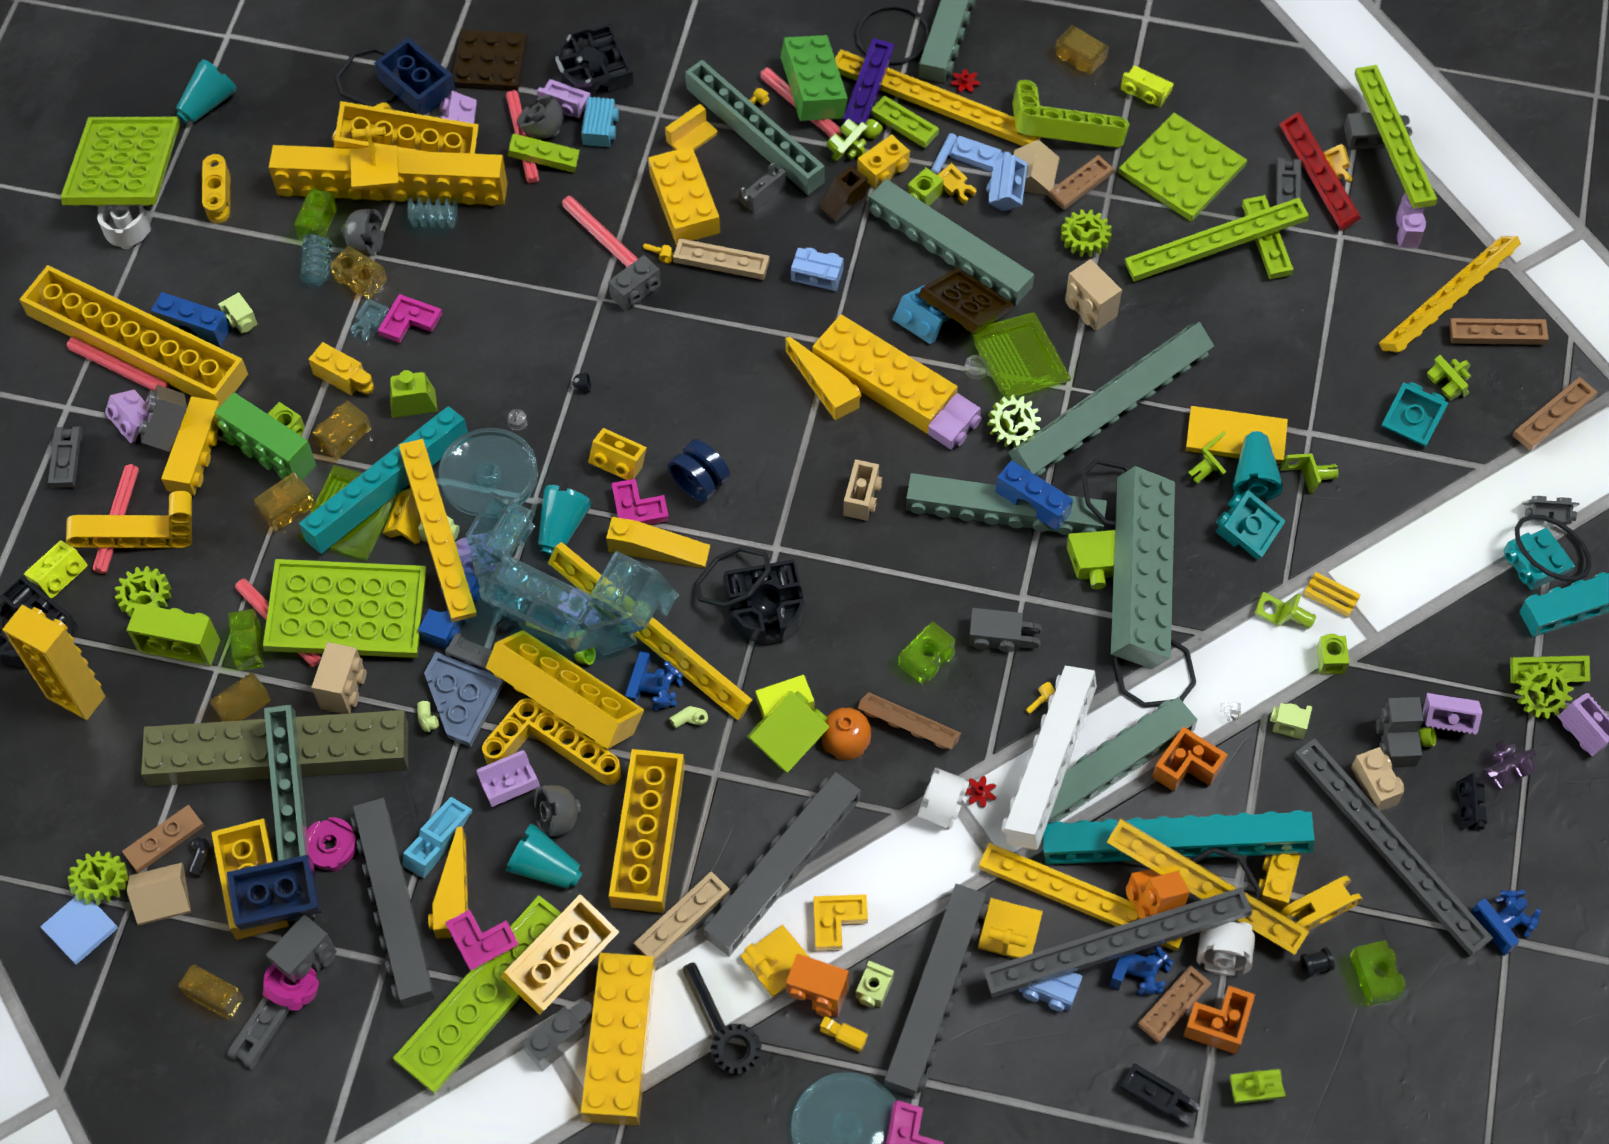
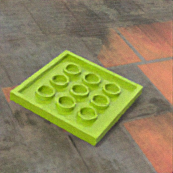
M1173 113L1122 164L1118 174L1192 222L1246 166L1247 159L1176 113Z

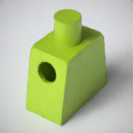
M405 370L399 375L390 378L392 418L438 412L436 392L425 373H412L409 370Z
M1115 530L1068 534L1067 550L1077 578L1080 580L1090 579L1092 589L1099 590L1106 586L1105 578L1112 577L1114 573Z

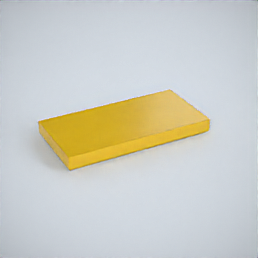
M1191 406L1185 451L1201 453L1200 451L1224 431L1226 435L1209 448L1208 451L1212 455L1239 459L1245 436L1253 431H1260L1269 437L1276 463L1281 464L1285 454L1288 419Z

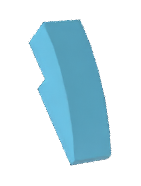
M450 797L420 829L419 837L403 853L402 866L424 879L453 842L457 827L465 825L472 813V809Z

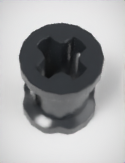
M1327 947L1321 948V952L1308 956L1306 954L1300 955V964L1307 978H1311L1314 976V973L1324 970H1335L1333 956Z

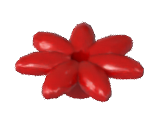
M963 69L962 75L953 73V77L956 80L951 82V85L959 86V93H962L965 88L969 92H973V86H979L980 82L974 80L977 73L969 75L967 70Z
M985 776L981 777L979 784L976 780L969 779L972 788H967L965 794L972 795L969 799L970 805L979 800L981 807L985 808L986 799L996 800V796L990 792L996 788V784L986 785Z

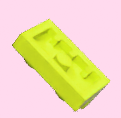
M1133 66L1129 73H1124L1121 90L1143 99L1149 104L1161 107L1173 90L1174 84L1137 66Z
M60 540L31 566L24 575L29 581L39 586L48 597L53 598L87 567V563L75 548Z

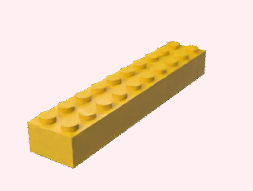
M273 145L269 170L277 195L285 197L351 198L353 200L442 202L444 204L464 203L467 205L487 204L490 206L505 204L507 177L502 155L398 151V186L352 190L350 149L352 148Z
M49 265L45 267L19 299L27 316L70 337H76L166 381L168 385L193 397L219 401L220 405H222L248 376L242 358Z

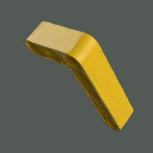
M186 491L170 493L169 516H70L66 521V543L71 547L77 548L189 547L192 544V495Z
M532 699L520 700L482 745L486 763L489 765L515 754L526 739L533 735L605 785L616 784L621 778L620 763L614 754L596 744V742L583 733L578 732L565 721L557 718L543 706L537 705ZM526 712H533L529 717L522 716ZM547 725L554 726L551 730H542ZM509 731H517L513 736L506 735ZM566 739L574 740L571 744H563V741ZM494 750L501 751L498 755H490ZM586 753L594 754L591 758H583V755ZM606 767L615 768L612 772L603 771Z

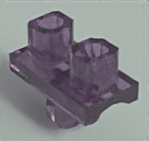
M1500 741L1495 746L1496 752L1491 756L1494 761L1499 759L1502 761L1483 770L1486 777L1493 776L1500 788L1506 787L1516 781L1510 768L1515 766L1520 777H1525L1536 771L1532 760L1536 753L1531 748L1513 755V752L1518 750L1516 744L1508 745L1506 742Z

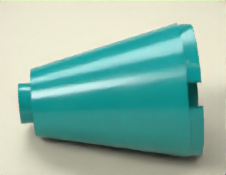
M204 59L198 64L176 107L178 110L177 116L186 123L189 121L192 123L196 122L232 96L237 89L236 85L225 74L219 73L216 66Z
M1253 431L1244 438L1233 482V490L1235 494L1239 495L1249 490L1257 498L1266 497V501H1269L1282 493L1283 483L1269 437L1260 431Z
M557 485L545 486L538 546L542 549L541 552L548 556L552 555L555 546L559 543L568 544L592 505L587 496L567 488V491H558L560 486Z
M531 823L525 832V838L523 837L518 843L505 870L509 873L566 889L570 885L575 887L583 874L579 871L581 865L537 826Z

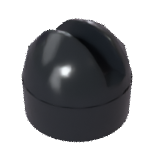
M588 372L579 373L574 377L573 387L577 391H591V380Z

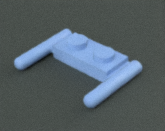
M949 133L931 171L938 175L949 155L952 159L993 172L994 161L1001 158L1004 159V157L1011 154L1009 152L1003 153L1000 149ZM992 177L986 187L988 193H990Z

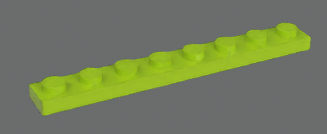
M1378 65L1355 68L1354 76L1412 208L1417 209L1436 205L1437 197Z
M1296 198L1125 258V265L1135 282L1308 221L1309 215L1300 198Z

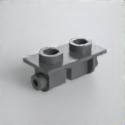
M1532 496L1531 499L1523 502V504L1529 505V508L1525 509V517L1531 514L1549 517V512H1553L1552 518L1564 523L1576 521L1577 512L1573 511V508L1580 505V503L1572 502V498L1558 497L1556 501H1548L1546 496Z

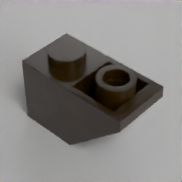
M850 165L834 179L819 205V210L836 222L867 195V178Z

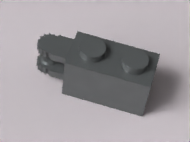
M1371 113L1347 115L1344 132L1348 150L1386 148ZM1400 115L1409 137L1412 136V128L1407 127L1410 123L1409 117Z
M972 608L968 646H973L980 650L988 648L1000 649L1003 652L1019 651V647L1038 648L1040 646L1039 638L1022 636L1021 633L1039 634L1042 627L1038 623L1022 621L1023 613Z
M581 1000L579 1004L573 1006L569 1011L564 1006L522 1041L525 1052L542 1072L585 1036L583 1027L592 1019L593 1009L591 1003Z

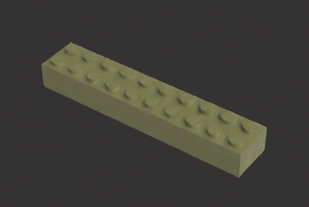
M404 710L296 717L302 777L408 770V720ZM265 719L144 727L141 775L148 787L271 779Z

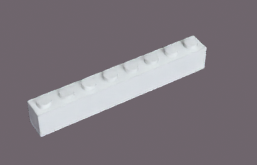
M1065 665L1062 675L1057 676L1055 694L1050 695L1048 702V713L1042 716L1040 734L1035 735L1033 742L1032 755L1029 754L1026 759V772L1019 778L1017 796L1012 797L1010 803L1011 812L1009 817L1004 818L1002 824V832L1005 833L1006 841L1009 845L1034 850L1039 848L1097 688L1094 670Z

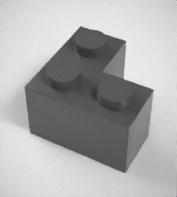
M156 384L154 391L150 390L145 404L148 405L146 411L149 412L147 420L141 421L138 433L141 434L142 443L170 452L187 410L185 394Z
M1420 697L1388 698L1385 707L1381 708L1379 719H1376V732L1381 734L1382 740L1379 747L1383 754L1390 758L1392 767L1417 766L1422 757L1418 731L1424 720Z
M304 914L266 956L273 966L295 983L299 978L302 979L309 973L311 966L319 972L323 967L330 965L337 951L329 935Z

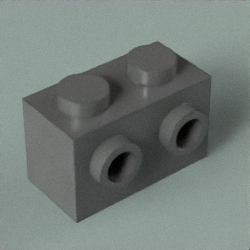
M643 255L608 281L610 297L626 312L661 286L659 268Z

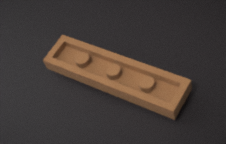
M1451 318L1449 321L1451 343L1546 345L1549 340L1546 319Z
M1581 377L1577 378L1518 427L1512 436L1532 451L1593 400L1598 392Z
M870 692L861 699L858 709L863 710L867 716L872 718L879 717L888 721L887 723L890 726L906 729L913 736L931 740L936 746L943 749L949 748L952 750L961 736V732Z

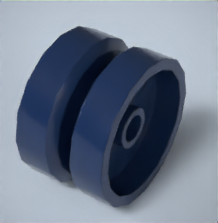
M693 439L683 449V454H677L668 463L670 475L677 485L690 497L699 502H706L716 492L715 487L720 488L730 478L729 468L722 457L712 447L698 439Z

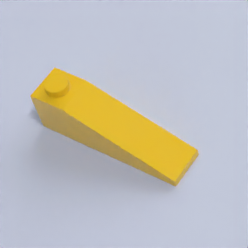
M790 336L785 338L787 354L834 420L860 408L861 392L857 385H852L846 376Z
M617 517L611 518L606 537L608 552L704 569L706 568L710 551L709 544L635 520Z
M457 827L433 901V914L428 915L429 929L434 930L437 939L452 937L445 922L468 910L466 836L463 827Z

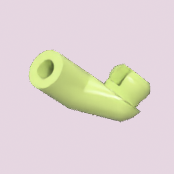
M418 702V722L422 730L430 732L432 729H437L439 722L436 716H431L430 702Z
M688 706L670 717L669 720L675 729L686 722L703 725L708 720V714L703 709Z

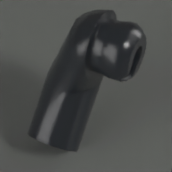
M196 837L191 843V849L196 852L188 871L200 876L209 854L210 843L207 839Z

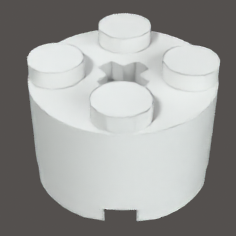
M143 205L98 206L97 219L107 241L115 246L126 250L130 249L135 244L141 242L151 231L149 219Z
M934 768L917 817L946 828L947 826L952 828L959 814L960 803L963 796H965L969 781L952 773Z
M1229 922L1200 931L1197 954L1198 964L1200 965L1202 962L1205 964V970L1223 976H1235L1236 971L1243 970V974L1249 972L1252 967L1255 942L1252 925L1246 922Z

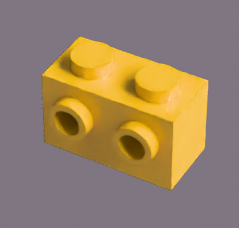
M890 135L857 158V171L867 178V182L876 189L885 179L890 181L897 173L907 169L910 161V151L893 135Z
M603 428L592 442L588 463L625 480L635 479L642 469L647 447Z
M1300 854L1266 855L1262 867V870L1266 871L1265 878H1260L1258 883L1261 890L1259 901L1279 913L1289 903Z

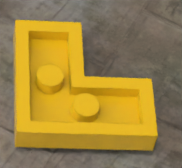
M867 894L813 896L816 951L842 950L841 924L868 923Z

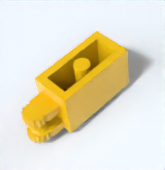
M324 342L320 344L308 359L313 375L351 396L356 390L369 395L375 388L371 375L363 370L362 364L359 361Z

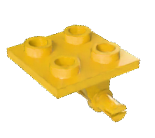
M366 126L365 129H352L353 139L367 138L369 148L350 149L352 190L399 185L397 145L375 147L373 137H386L385 126L376 128Z
M991 898L978 949L1016 959L1032 954L1043 911Z
M782 924L755 945L753 943L749 944L744 949V953L740 955V958L772 998H774L786 989V981L797 953L809 956Z

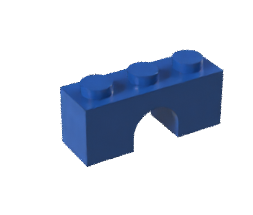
M161 292L151 309L154 317L179 329L182 326L188 327L197 334L198 338L221 347L231 330L224 312Z
M1013 460L997 477L996 493L1015 505L1020 499L1029 502L1037 512L1036 518L1057 531L1071 514L1073 498Z
M464 572L473 602H477L482 593L479 579L477 576ZM440 587L443 600H445L442 588ZM429 609L418 629L421 640L446 650L455 634H461L460 629L469 618L452 622L448 610L437 612Z

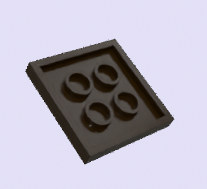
M461 30L453 70L455 88L519 91L527 45V33Z
M958 267L922 287L918 295L929 305L935 306L944 312L947 317L956 320L966 330L974 333L1011 312L1014 305Z

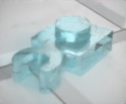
M367 299L355 316L357 323L351 327L352 336L355 337L357 332L363 331L361 334L362 340L366 341L370 337L369 330L371 328L378 330L389 312L388 307Z

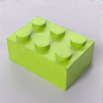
M137 603L127 627V632L139 653L209 667L212 665L220 643V638L210 617L202 613H184L177 608L163 609L152 603H147L146 605Z

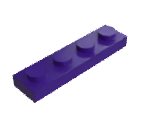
M875 38L872 39L843 118L844 123L850 119L859 126L861 122L865 124L869 119L871 109L874 106L895 49L893 43Z

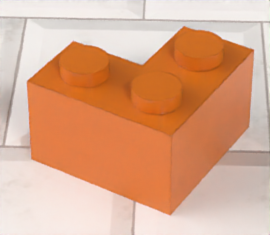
M1182 727L1155 765L1152 778L1173 792L1187 773L1211 786L1224 767L1228 754L1187 728Z
M1152 869L1132 873L1126 886L1127 897L1135 905L1140 919L1184 906L1190 894L1178 871L1163 875Z
M797 953L786 981V992L798 1000H805V998L812 1000V1009L816 1010L815 1012L818 1015L838 1018L848 991L849 971Z
M1228 986L1220 1010L1194 1002L1183 1037L1237 1054L1242 1043L1255 994Z

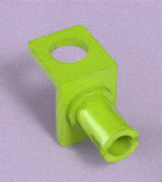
M1224 431L1200 451L1204 455V459L1188 471L1191 478L1200 472L1193 479L1197 484L1213 470L1218 471L1221 476L1226 473L1225 469L1208 451L1209 448L1226 435Z
M1312 453L1287 455L1279 466L1280 471L1302 470L1310 494L1315 492L1321 480H1336L1339 474L1338 469H1333L1337 468L1336 464L1317 466ZM1294 460H1300L1296 464L1289 465Z
M1263 592L1255 609L1256 615L1277 626L1291 619L1309 629L1316 620L1315 614L1298 607L1301 595L1298 593L1284 603ZM1265 602H1271L1275 606L1274 614L1265 612L1263 607Z

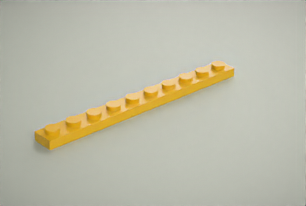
M840 49L835 57V61L841 75L857 81L865 58ZM887 68L879 89L881 91L1021 146L1041 139V137L1019 133L1016 130L1013 116L893 69Z
M561 542L555 546L548 561L549 565L665 661H669L672 667H675L683 676L736 720L744 716L753 699L564 543Z

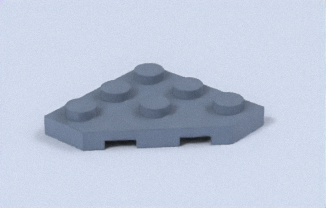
M435 652L424 674L446 735L451 740L471 747L505 681L497 678L494 674Z

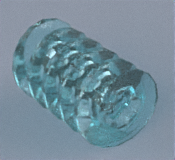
M409 198L407 207L408 220L413 227H418L420 223L422 227H427L429 224L432 228H435L439 224L440 228H445L448 224L449 228H454L458 218L457 201L455 199L452 206L449 199H446L444 205H441L440 199H436L435 205H432L431 199L427 198L426 205H423L422 199L418 198L417 204L414 205L413 199Z
M314 234L303 237L300 280L304 285L316 287L330 279L332 242L329 239Z

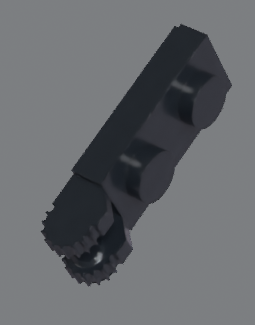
M1133 1063L1119 1088L1186 1127L1190 1126L1192 1120L1189 1116L1174 1108L1177 1101L1181 1106L1193 1112H1198L1200 1105L1184 1095L1182 1090L1136 1063Z

